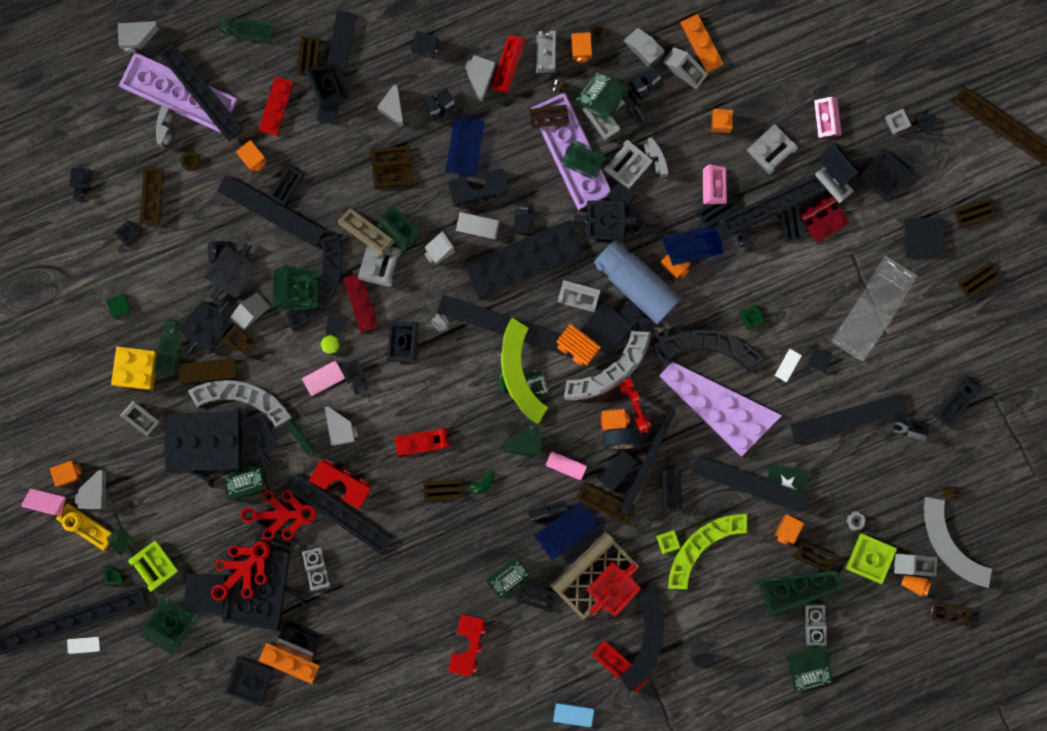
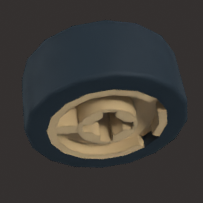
M621 428L603 432V447L605 449L628 450L640 446L639 431L636 429Z

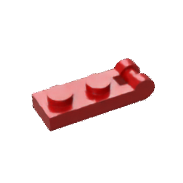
M448 428L396 436L397 455L401 456L451 447L450 441L447 439V434H449ZM434 436H439L440 443L435 444Z

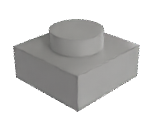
M904 109L885 117L892 134H896L911 126Z

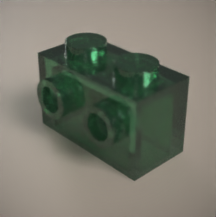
M571 141L561 165L596 182L606 157H603L604 154L594 149L591 151L587 149V146L579 141H576V143Z
M394 205L379 218L377 226L394 239V244L402 252H405L417 242L420 231Z

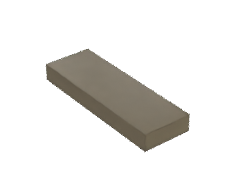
M351 208L338 220L339 225L381 256L394 244V239Z

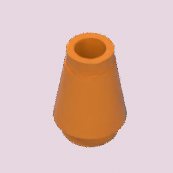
M905 574L901 585L919 596H927L931 581H928V578Z

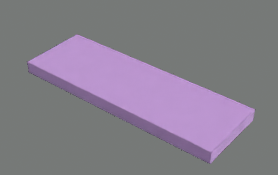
M136 52L134 53L119 84L120 88L160 106H167L173 112L221 133L169 67ZM209 86L230 114H232L238 99Z
M564 92L530 109L567 104L569 124L540 128V131L578 211L587 207L588 200H604L608 198L607 194L611 189ZM564 110L536 113L534 116L562 113ZM565 117L536 120V122L543 123L565 120Z

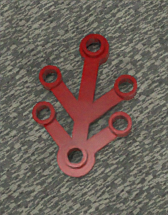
M631 378L625 379L618 385L622 395L628 394L633 404V411L636 417L638 416L635 421L640 433H648V428L651 425L647 416H642L643 413L638 404L640 402L637 391H631L634 389Z
M267 490L263 492L262 499L264 502L270 503L277 511L255 512L253 508L246 507L241 511L240 516L242 521L247 524L253 523L255 520L277 519L268 529L263 531L262 536L266 541H271L274 538V534L289 519H296L289 528H285L282 531L283 539L289 541L303 524L314 522L316 510L311 505H302L290 490H285L281 495L282 500L286 503L289 502L297 510L288 511L274 497L273 493ZM289 493L291 498L285 499L284 494ZM271 494L272 497L270 500H266L264 496ZM304 512H309L311 514L310 517L305 518L303 516ZM251 513L252 518L246 519L245 515ZM286 531L291 532V536L288 538L284 536ZM271 532L272 536L270 538H266L265 533Z
M263 541L256 542L252 547L231 546L228 550L231 557H239L240 555L251 556L246 561H226L223 559L216 561L215 568L218 571H225L226 569L237 570L223 585H216L212 588V597L215 600L226 599L228 590L243 576L241 595L244 598H252L254 590L251 588V567L257 561V574L254 580L257 584H265L268 580L265 574V560L270 556V546ZM234 548H237L238 550L236 555H233L232 550ZM260 548L264 549V553L262 555L259 554ZM220 562L224 563V567L222 569L219 568ZM260 575L264 577V580L262 582H259L258 577ZM220 589L224 591L223 596L218 594ZM246 589L250 590L249 596L245 595Z

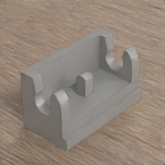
M543 31L538 32L536 73H555L556 31H550L547 34L543 33Z
M563 280L558 303L595 312L600 290Z

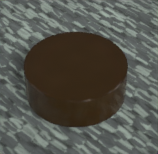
M186 152L181 157V165L187 171H195L200 167L201 160L195 152Z

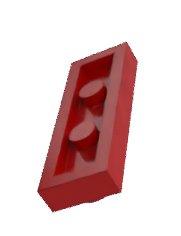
M507 37L491 87L492 90L509 93L526 41L523 37Z
M279 77L274 78L258 129L259 132L278 136L294 82Z
M605 641L592 654L597 661L618 679L631 666L629 661ZM646 678V679H645L636 689H634L633 691H634L635 693H637V692L640 690V688L645 684V682L648 680V678Z

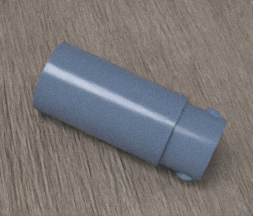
M616 239L594 262L597 269L603 271L608 276V279L656 324L682 299L633 252L630 253L625 248V245Z

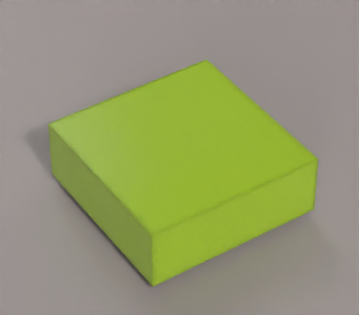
M675 530L656 536L662 554L681 548Z

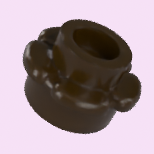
M594 25L589 29L591 41L601 43L602 40L606 39L607 32L602 25Z
M553 79L552 83H549L552 86V91L561 94L563 90L567 91V83Z
M958 486L942 489V497H946V500L957 499L958 495L961 494L958 491Z

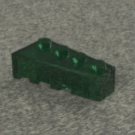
M837 571L756 579L755 581L769 618L842 592L844 589Z

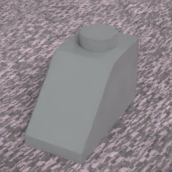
M156 21L118 23L119 47L124 52L129 53L136 52V49H142L159 30V25Z
M639 28L624 40L647 67L653 66L663 57L664 50L651 36Z
M673 47L663 61L673 74L695 89L700 86L708 75L688 52Z
M473 55L472 60H468L465 70L468 71V78L479 101L483 102L495 69V62Z
M441 232L425 246L427 252L424 255L430 263L434 261L438 265L454 254L455 250L445 234Z
M325 407L331 445L337 446L356 442L355 438L358 437L357 427L353 426V423L330 407Z
M98 470L79 488L75 496V504L78 505V509H105L106 471Z
M896 554L894 573L936 577L937 557Z

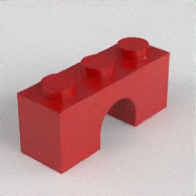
M327 459L325 462L320 460L309 481L325 490H328L333 482L342 481L346 486V494L342 500L361 509L372 490L368 487L370 483L361 478L358 481L351 478L352 473L345 469H342V471L335 469L336 464Z
M461 614L457 634L466 636L470 641V647L464 653L452 652L448 672L469 677L472 676V673H476L478 662L475 661L476 654L481 653L483 644L479 642L480 635H485L487 624L483 623V618Z

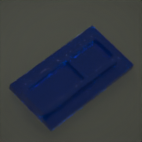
M455 116L445 172L472 177L476 176L485 121Z
M713 225L662 238L672 266L724 253L722 241Z
M579 502L535 534L534 537L553 561L598 526L588 510Z

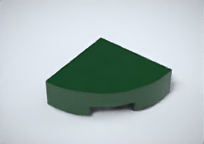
M103 566L104 585L125 584L122 574L117 569L111 566Z

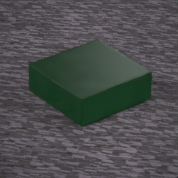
M124 293L106 300L113 319L131 312Z
M757 304L739 313L747 330L765 322Z

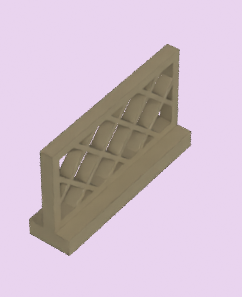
M606 532L550 585L583 620L590 614L589 610L596 602L592 604V601L595 600L590 594L589 598H578V588L589 587L592 584V574H601L603 572L593 571V563L596 560H603V571L606 569V560H617L618 568H620V561H629L631 564L634 563L639 567ZM612 545L617 549V558H607V549ZM581 574H590L589 584H579V576ZM568 587H576L575 598H567L563 592ZM578 601H589V608L582 614L578 610Z

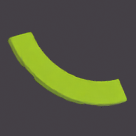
M511 318L503 337L501 354L503 378L510 396L513 397L519 409L530 420L539 424L548 407L541 403L530 390L525 380L521 363L522 345L529 328Z
M736 514L718 518L693 533L680 548L674 559L669 575L668 589H688L689 576L699 555L708 546L723 537L747 533L748 514Z

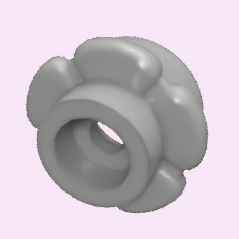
M436 314L435 318L432 319L434 327L439 332L444 329L447 330V325L449 324L447 318L444 315Z
M852 512L847 517L850 529L861 530L864 528L866 518L860 512Z

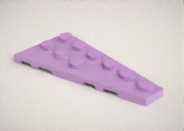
M674 362L659 375L740 457L782 416Z

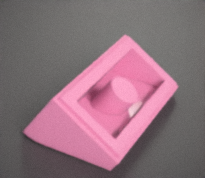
M828 97L814 100L819 138L841 136L837 98Z
M709 164L703 169V204H726V167Z
M333 361L303 377L302 381L310 395L313 396L342 381L345 377L338 363Z
M555 452L550 453L546 463L547 467L578 480L582 479L586 470L585 465Z
M30 488L21 507L61 516L66 497Z

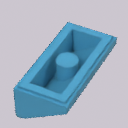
M556 702L553 722L592 727L594 708Z

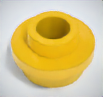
M69 512L62 518V526L67 531H76L81 526V517L75 512ZM71 518L75 519L74 525L69 524Z

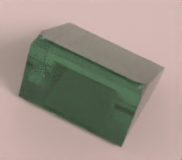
M542 370L524 374L525 380L534 395L548 392Z
M122 526L107 537L109 545L119 556L125 552L134 540Z

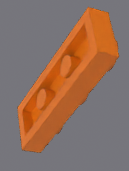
M696 14L682 21L680 24L704 71L708 73L722 66L723 62L699 15Z
M268 642L259 658V661L311 684L320 667L316 663H311L280 650Z

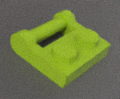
M157 540L128 560L130 565H134L148 584L147 588L150 592L157 589L161 584L179 572ZM143 557L159 578L154 581L140 562Z

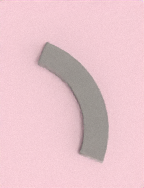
M631 331L630 339L620 359L595 377L567 380L564 399L581 400L595 397L621 384L642 361L650 343L651 333Z
M231 380L215 381L188 390L197 407L218 400H236L259 409L270 419L275 428L293 419L288 410L274 396L257 386L245 382Z
M925 497L924 521L927 535L939 558L950 570L973 584L989 588L992 569L981 566L967 558L952 541L945 523V501Z

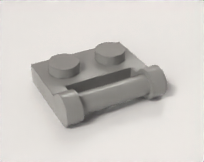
M774 124L747 149V152L768 174H772L775 171L774 168L791 152L794 153L798 150V147ZM782 143L786 146L771 162H766L765 159Z
M626 140L623 143V148L602 170L614 180L630 189L651 165L653 160L630 141ZM631 151L633 153L632 157L618 173L614 171L626 154Z
M367 245L358 279L390 287L393 282L391 278L397 258L400 257L401 250L391 247L381 256ZM388 255L390 258L385 275L380 277L379 274L384 257Z

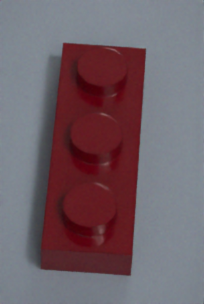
M358 273L343 279L359 331L363 333L379 327L365 281L358 279Z

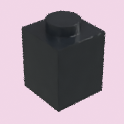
M416 30L411 46L412 53L434 59L435 54L438 55L441 48L439 38Z

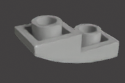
M164 105L161 106L156 124V140L161 148L168 145L172 138L171 130L166 127V124H170L173 114H171L172 110Z
M648 138L647 144H644L645 155H649L651 160L657 159L654 162L656 173H659L660 178L667 177L668 168L663 153L657 143L652 138Z
M460 212L456 231L496 240L500 221Z
M321 547L303 551L302 555L310 590L314 592L330 588Z
M824 603L805 604L807 646L827 645Z

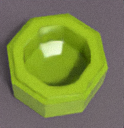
M329 335L323 338L321 347L324 352L330 355L337 353L340 344L336 337Z

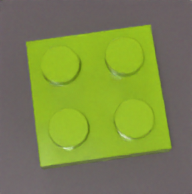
M860 533L845 569L883 584L897 548Z

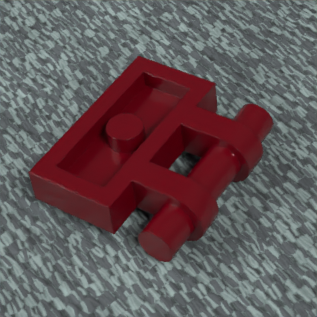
M834 196L829 199L825 198L820 201L821 204L814 208L810 207L806 210V213L800 215L803 222L809 219L812 221L813 224L809 225L807 229L816 244L850 224L841 208L835 211L831 208L832 205L837 203ZM825 210L827 215L819 220L817 214Z

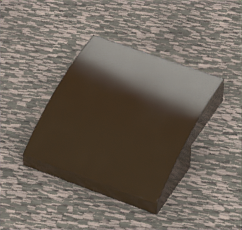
M409 146L371 149L375 190L412 187Z

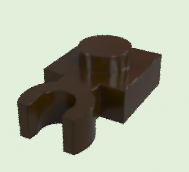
M235 325L222 339L234 351L238 352L242 349L244 356L247 358H251L247 353L248 348H253L257 351V347L254 344L246 343L249 337Z

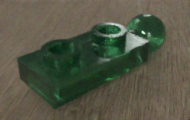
M236 18V22L233 24L231 20L223 19L219 22L218 28L223 34H229L234 31V38L272 43L274 23Z
M170 319L165 323L167 335H160L154 372L175 375L181 340L180 337H175V334L180 330V324L177 320Z

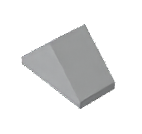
M393 85L378 105V110L399 126H404L398 86Z
M255 293L241 302L229 319L244 332L270 305L258 293Z
M132 401L120 415L146 436L159 423L152 414L135 401Z

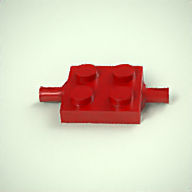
M611 562L586 589L596 602L589 612L595 617L603 608L616 617L641 589L631 577L639 568L632 563L625 571Z

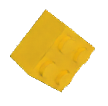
M116 346L111 385L154 391L159 353Z

